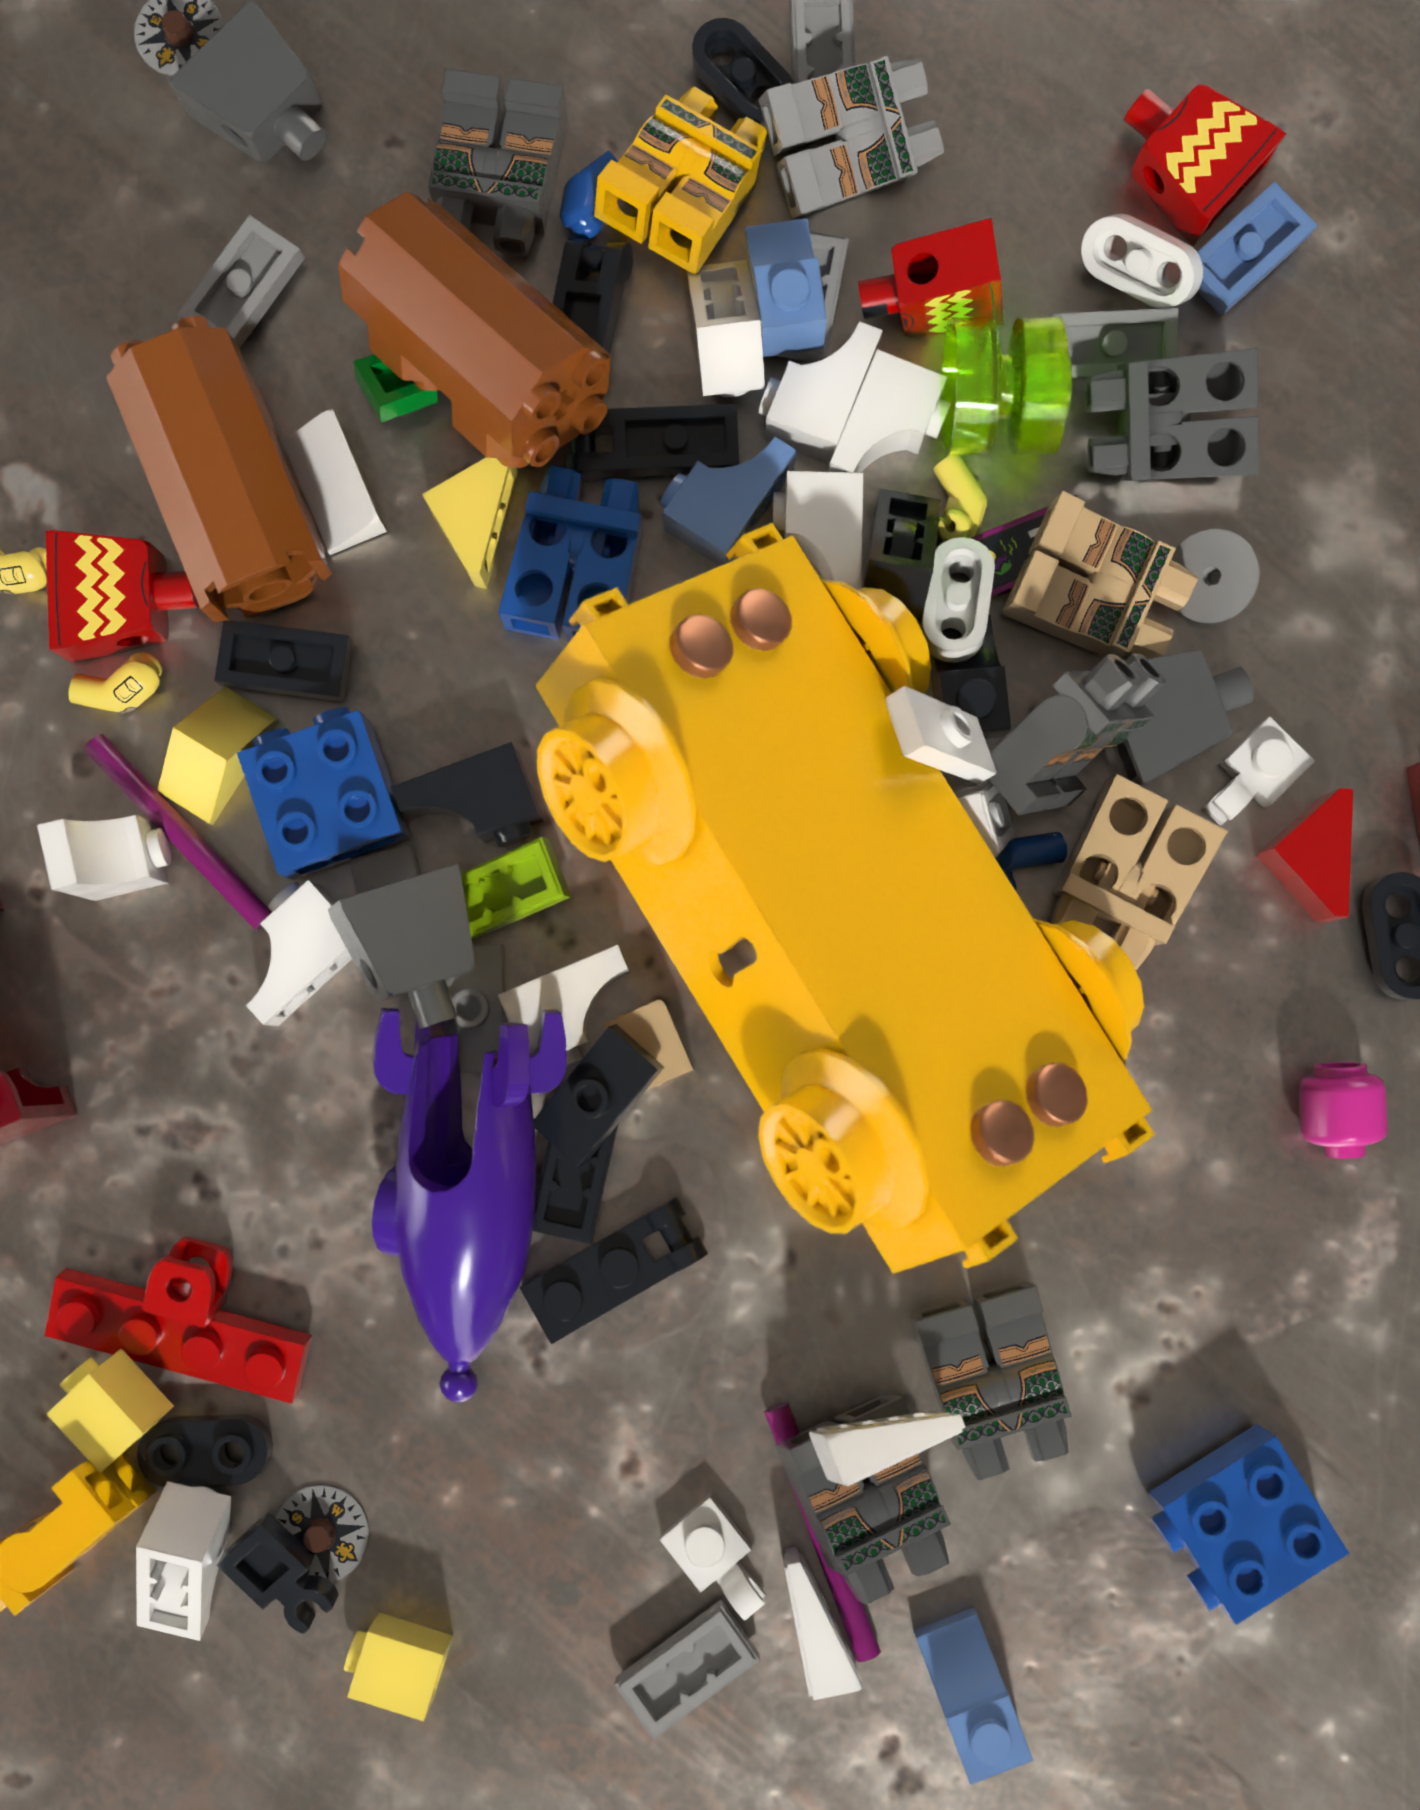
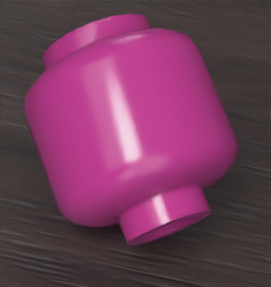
M1329 1062L1313 1065L1314 1074L1303 1078L1298 1086L1302 1137L1315 1145L1325 1146V1156L1329 1158L1352 1159L1366 1156L1365 1146L1383 1140L1388 1132L1386 1088L1383 1080L1375 1074L1368 1073L1366 1063Z

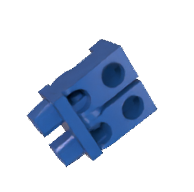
M549 466L539 493L529 491L525 507L526 514L520 528L498 611L505 630L560 640L563 627L566 640L570 642L581 626L577 624L572 627L569 620L583 601L617 587L629 605L643 537L641 513H639V488L636 482L617 478L606 479L601 504L596 505L579 501L583 483L582 474L573 469ZM571 575H573V580H572L571 589H570L569 598H568L567 607H566L565 616H564V613H563V612H564V607H565V603H566V598H567V594H568V590H569V585H570V581H571Z

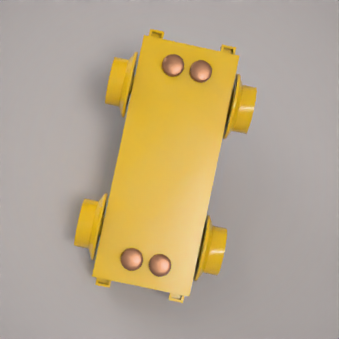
M770 523L742 535L726 554L729 560L736 557L738 559L630 605L627 604L617 587L583 601L569 620L572 627L580 624L581 628L535 685L559 727L543 735L537 750V773L544 799L555 822L573 845L590 858L603 862L611 860L763 1109L764 1114L760 1117L758 1134L763 1160L775 1185L799 1214L812 1225L829 1233H847L862 1223L893 1274L963 1250L968 1258L962 1261V1264L965 1268L991 1260L1015 1242L1018 1237L1007 1219L1103 1147L1108 1152L1101 1157L1105 1164L1131 1154L1155 1135L1145 1119V1116L1153 1110L1125 1067L1132 1043L1131 1031L1139 1025L1144 1009L1142 984L1131 959L1113 938L1094 925L1075 920L1053 924L1032 918L941 771L903 756L886 705V697L903 686L925 694L929 685L931 662L928 644L918 621L901 600L883 589L864 587L857 590L843 581L820 579L794 536L783 539L774 524Z

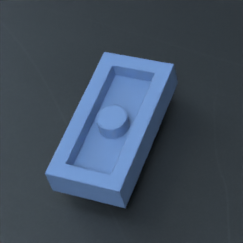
M1274 181L1197 251L1203 265V278L1197 292L1223 316L1308 239L1318 225Z

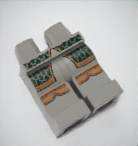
M887 55L868 63L851 66L813 79L770 88L758 98L774 156L834 136L836 138V142L785 156L776 164L792 220L888 184L904 180L918 173L917 167L944 153L939 126L935 120L910 128L906 127L901 104L922 98L928 94V83L923 63L920 59L897 61L890 64Z

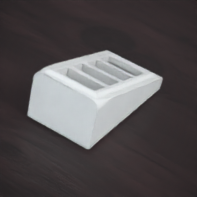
M928 1411L818 1427L816 1430L809 1431V1436L827 1480L850 1486L962 1433V1429L966 1427L960 1414Z
M797 1546L784 1548L785 1552L782 1553L809 1696H813V1700L861 1690L863 1687L857 1662L804 1555L800 1553Z

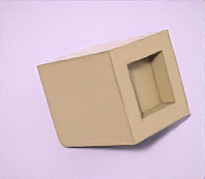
M656 1000L603 1023L605 1030L609 1026L617 1024L664 1066V1069L646 1090L694 1070L666 1004L662 1000Z

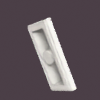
M333 408L320 413L282 441L329 555L387 532L343 425Z
M988 779L980 784L968 782L952 787L951 789L994 857H997L1016 832L1008 802Z

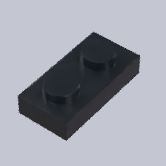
M233 620L223 621L214 681L220 686L344 702L353 640L349 635Z

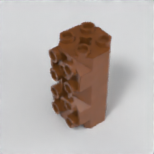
M406 191L367 214L363 219L357 232L365 239L356 255L347 248L338 263L342 301L367 323L370 351L399 378L413 381L422 390H440L451 400L452 426L486 458H497L502 465L512 468H522L528 464L534 467H541L552 459L558 449L576 438L580 433L586 435L594 431L606 416L607 404L602 399L609 389L611 355L440 204L427 199L428 203H425L419 196Z
M189 316L176 322L169 332L147 341L133 340L118 345L110 354L114 367L106 378L201 611L214 622L229 621L230 619L225 610L229 608L242 611L244 618L260 617L307 597L314 590L313 585L316 583L318 576L324 581L332 574L324 554L326 548L310 509L299 494L278 443L280 437L263 396L252 381L240 349L227 329L211 328L208 319L204 316Z

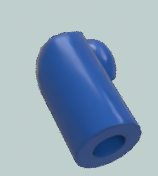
M610 151L605 152L571 177L564 187L560 219L564 228L570 227L574 238L590 240L602 230L603 221L594 217L597 177L611 159L618 162Z

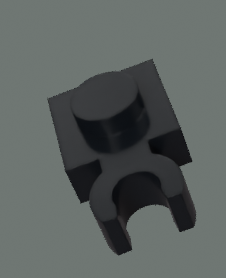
M269 1512L228 1547L216 1565L262 1610L277 1599L284 1606V1616L287 1623L294 1630L302 1634L309 1630L316 1615L305 1605L304 1601H313L323 1611L328 1613L333 1609L339 1595L331 1581L322 1576L309 1575L307 1573L315 1556Z

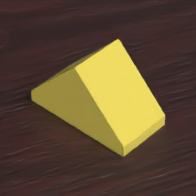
M484 458L422 494L432 515L476 587L485 589L488 587L518 475L517 468L506 467L497 458Z
M224 686L173 727L157 791L213 825L244 778L237 752L254 747L252 740L260 734L274 730L280 720Z

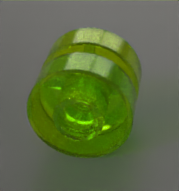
M993 317L949 318L945 331L941 375L947 377L941 399L951 403L941 428L945 454L989 455L996 439L999 419H1004L1006 438L1012 455L1057 454L1064 434L1072 393V365L1068 350L1066 327L1062 317H1017L1011 329L1006 354H1001L999 332Z

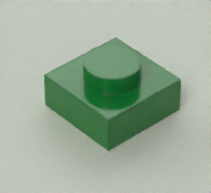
M374 354L353 361L355 379L381 423L438 402L437 391L422 390L413 381L402 380Z

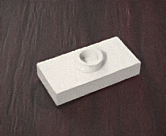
M906 686L886 697V705L903 756L977 784L997 774L976 716Z

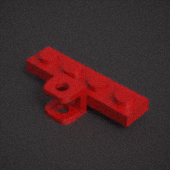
M188 1236L182 1237L172 1247L169 1255L161 1258L153 1267L146 1289L65 1268L55 1277L44 1336L112 1355L122 1348L133 1361L290 1404L294 1402L300 1393L312 1339L311 1334L220 1310L226 1303L232 1276L233 1260L231 1252L225 1246ZM201 1257L208 1262L209 1266H201L189 1261L190 1258Z

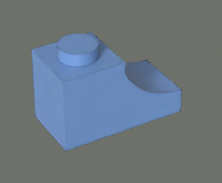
M808 219L745 227L749 268L761 323L763 357L824 349L827 317L818 257L815 258Z
M775 436L770 444L758 455L735 466L710 468L697 461L687 477L678 473L662 496L660 505L665 508L662 512L664 530L718 566L733 561V559L729 560L726 554L742 535L754 530L773 502V492H779L786 483L787 471H794L796 449Z
M974 1607L913 1630L970 1785L1034 1761Z

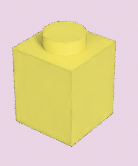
M121 1348L101 1365H98L90 1357L75 1369L60 1384L67 1395L47 1415L101 1473L153 1427L174 1405Z
M379 1612L367 1633L357 1630L351 1643L344 1671L354 1673L347 1698L424 1722L434 1700L453 1635Z

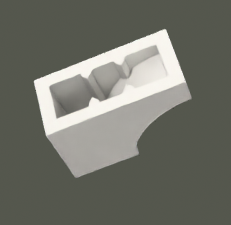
M740 260L702 265L696 276L687 271L703 396L718 394L722 397H737L750 390L765 389L761 323L748 261Z
M859 321L848 341L829 357L804 365L789 361L781 381L774 378L769 380L760 403L758 414L766 416L765 439L772 441L776 436L796 449V451L830 463L876 350H879L883 330Z
M877 349L830 461L828 472L861 473L876 459L896 451L907 450L918 455L925 435L938 438L951 403L941 399L947 377Z
M787 471L785 492H773L772 523L777 530H784V539L792 535L794 536L806 557L817 567L824 580L843 581L853 588L860 590L863 473Z
M132 815L100 821L59 819L37 825L51 890L98 901L168 883L165 866L170 865L172 860L168 839L161 828L156 829V826L145 818Z
M310 880L306 881L302 886L298 882L292 883L278 893L268 905L272 913L260 923L269 933L271 960L267 976L261 988L246 1006L263 1025L279 1026L352 960L328 912V909L336 901L321 885Z
M616 945L498 994V997L509 1022L527 1024L530 1054L537 1048L542 1009H558L562 1015L566 1035L567 1066L583 1059L579 1048L592 1043L587 1028L590 1014L596 1001L613 982L631 971L619 945Z
M167 1481L136 1546L137 1626L198 1641L201 1640L210 1618L212 1594L218 1572L216 1565L223 1554L230 1534L231 1496L216 1493L214 1490L204 1486L190 1487Z

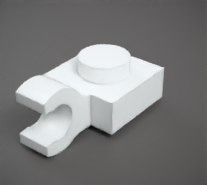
M1268 717L1219 764L1232 779L1203 806V809L1221 826L1227 819L1232 820L1252 798L1263 808L1272 805L1315 760L1271 717Z
M711 1493L661 1534L659 1540L700 1593L716 1580L730 1604L744 1621L765 1604L763 1600L765 1592L739 1561L751 1551L752 1545Z

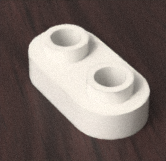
M1114 214L1101 218L1088 228L1082 240V260L1091 275L1154 308H1172L1191 299L1201 285L1203 265L1196 250L1186 242L1133 216ZM1117 235L1121 236L1127 245L1124 257L1117 255L1114 250L1113 244ZM1169 262L1175 263L1180 269V279L1177 284L1172 283L1167 278L1166 268Z
M966 537L953 538L943 542L935 550L934 568L923 611L921 630L927 641L929 653L944 662H962L974 656L981 648L986 633L995 564L991 552L977 540ZM958 572L963 573L969 577L970 581L965 583L956 582L950 575ZM947 628H954L962 634V637L955 640L949 639L941 631Z

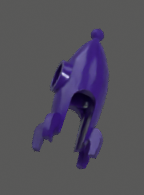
M381 1008L375 1029L372 1056L374 1075L381 1087L388 1092L406 1095L399 1129L397 1162L384 1176L374 1200L372 1214L373 1238L377 1249L383 1254L399 1257L401 1273L417 1318L431 1345L442 1359L448 1362V1368L440 1378V1390L446 1399L455 1403L467 1401L475 1394L478 1380L470 1365L491 1342L506 1317L526 1270L535 1222L536 1137L531 1094L550 1092L560 1084L565 1075L567 1066L566 1035L562 1015L558 1009H542L538 1044L531 1054L527 1024L519 1022L501 1023L499 1050L484 1053L473 1149L465 1141L462 1129L458 1034H445V1021L419 1029L416 1020L414 1054L409 1055L402 1049L400 1011L398 1008Z

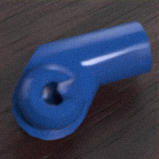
M1060 832L1017 837L1010 840L995 859L1016 891L1017 885L1013 878V872L1024 868L1064 862L1067 857V843Z

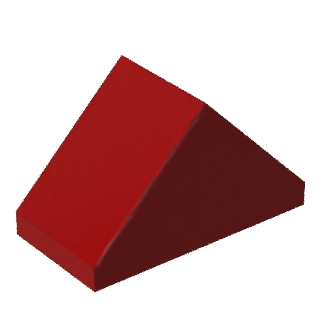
M1339 788L1320 797L1255 855L1316 922H1332L1349 917L1353 789Z

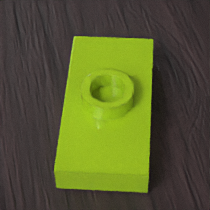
M545 837L535 839L461 872L472 940L571 897L549 838Z

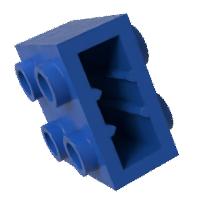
M339 707L322 712L312 719L314 726L294 733H290V730L287 728L265 732L252 740L254 747L237 752L276 871L283 877L295 880L346 862L349 859L357 858L411 839L403 813L399 811L391 789L393 784L372 723L360 710L350 712L348 707Z
M1259 1424L1249 1428L1148 1492L1160 1511L1151 1517L1157 1531L1173 1553L1183 1548L1195 1567L1194 1571L1186 1575L1194 1591L1209 1612L1219 1606L1235 1625L1349 1554L1277 1436Z

